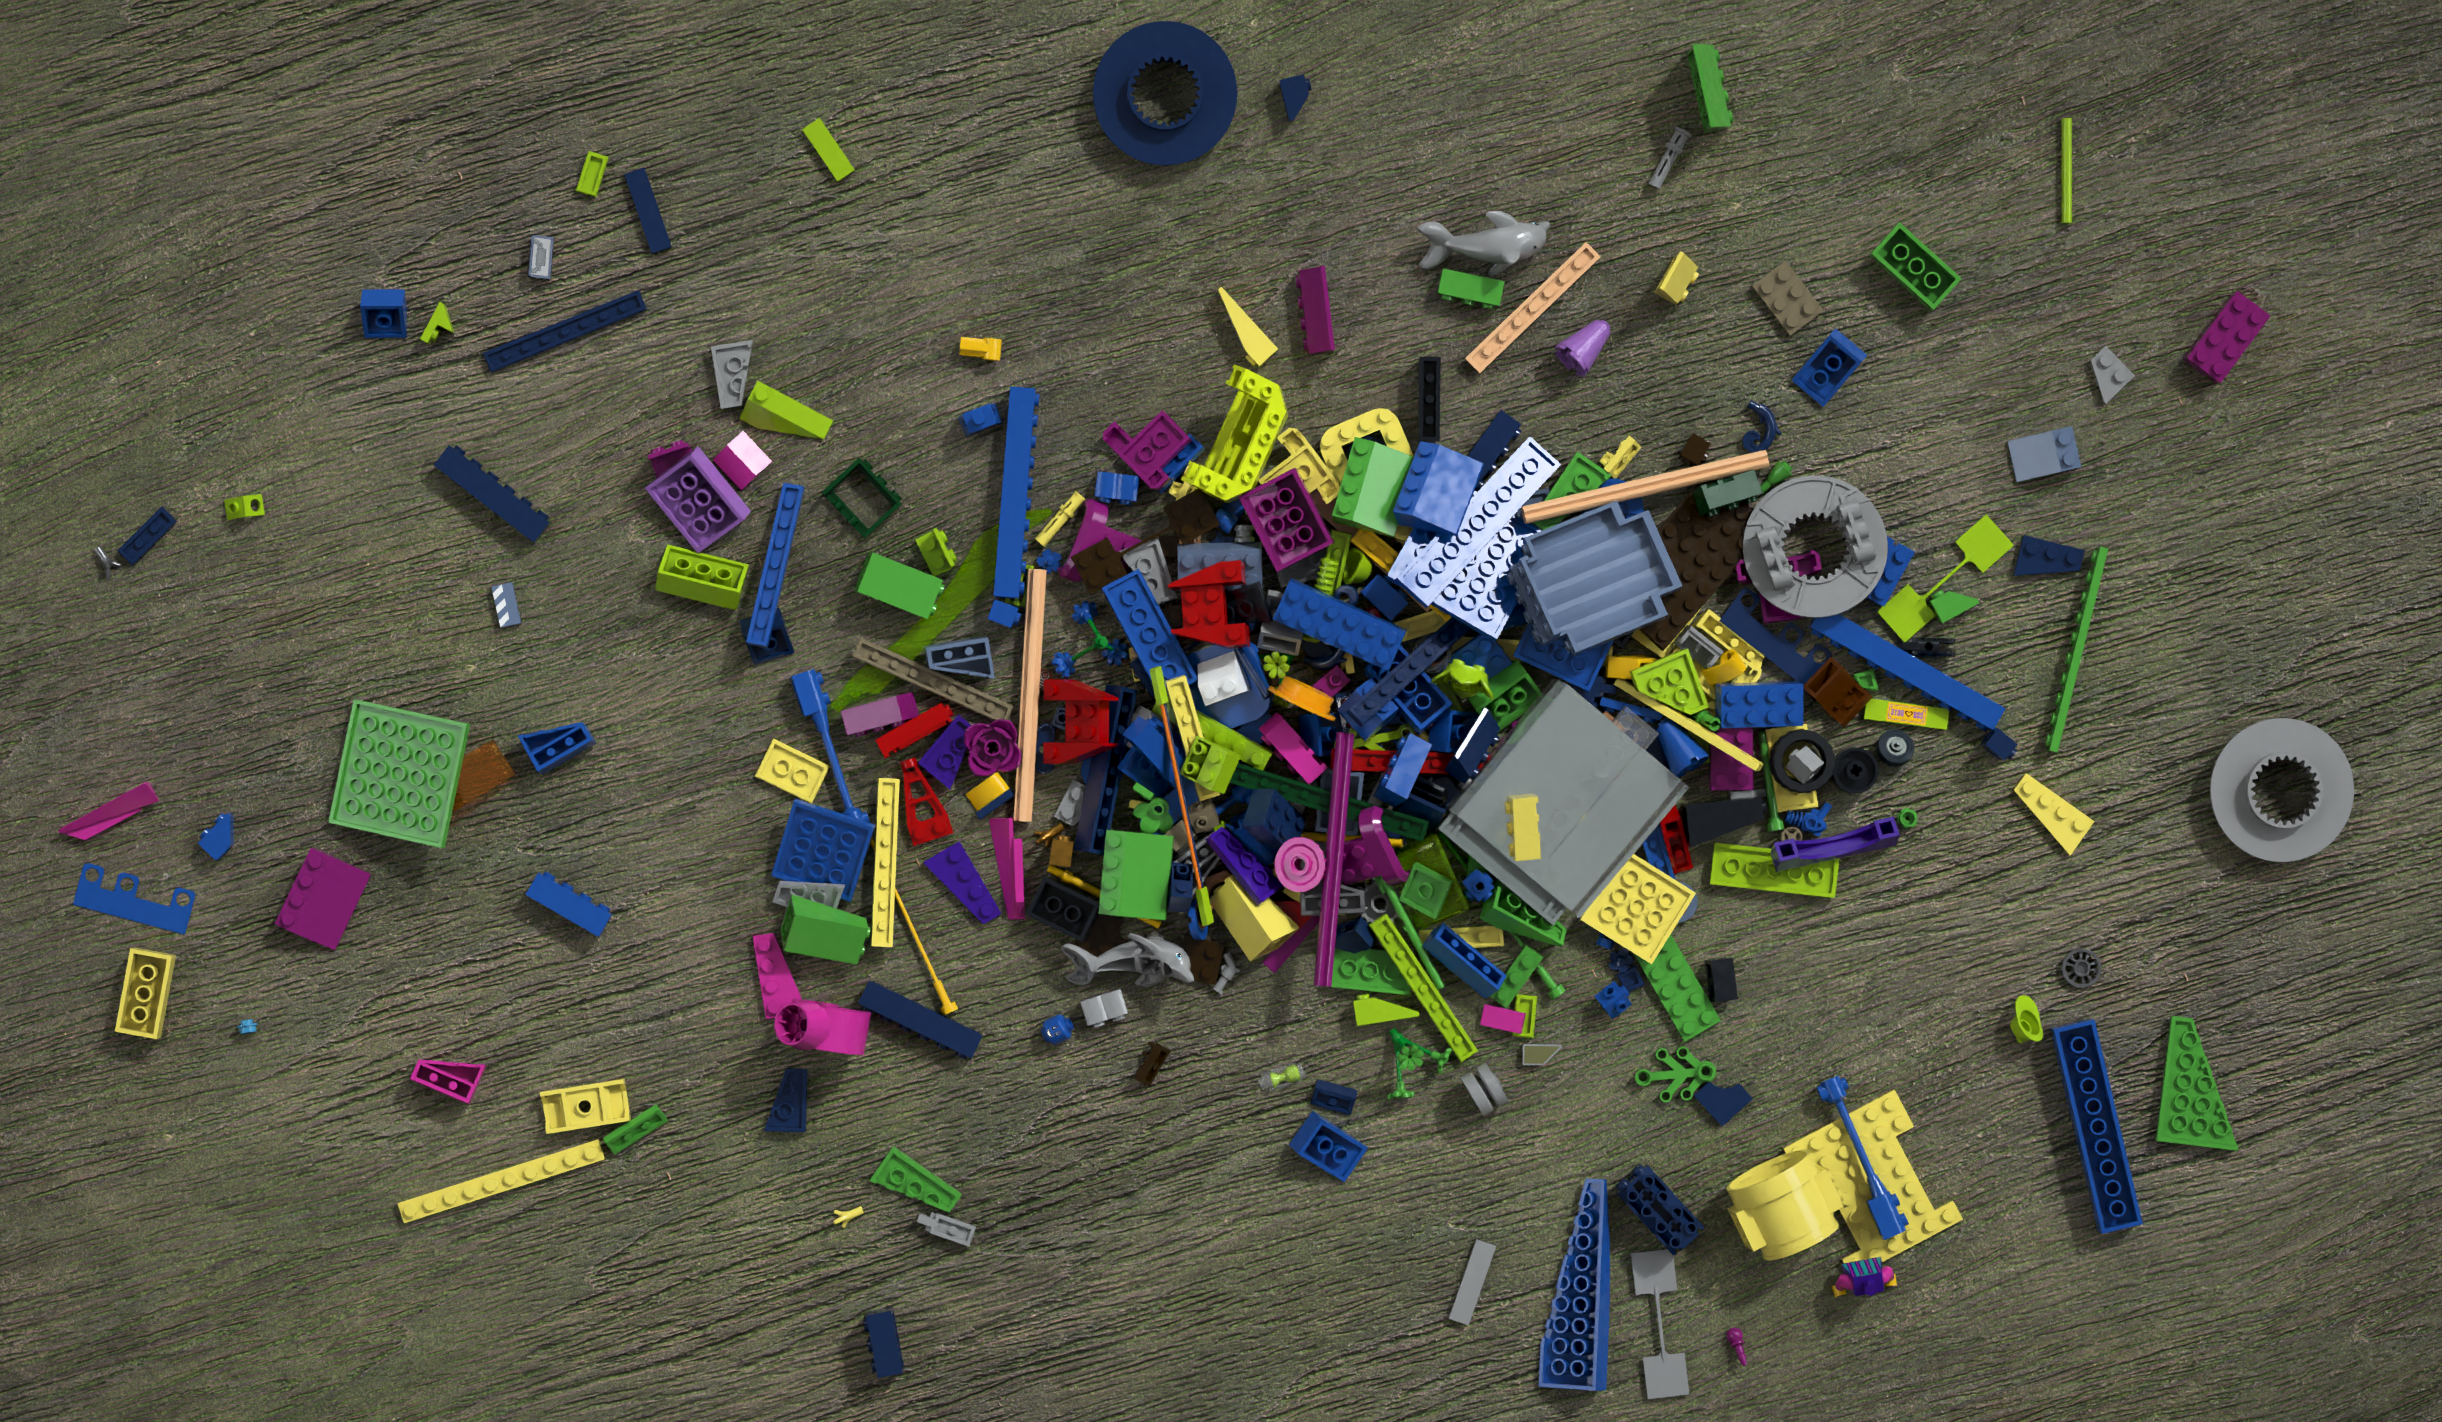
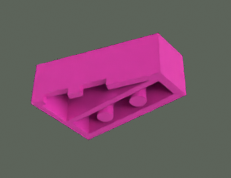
M1278 712L1259 728L1263 734L1261 739L1268 746L1273 745L1276 748L1273 752L1281 761L1285 758L1288 761L1287 768L1294 775L1298 772L1308 784H1311L1328 768Z

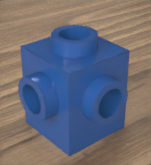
M1475 869L1460 883L1465 889L1464 895L1471 902L1473 900L1485 902L1493 894L1491 892L1494 888L1491 884L1493 880L1487 873L1482 874L1478 869ZM1476 884L1480 885V890L1476 888Z
M1615 981L1594 996L1612 1020L1632 1005L1628 999L1630 993L1623 985L1619 987Z

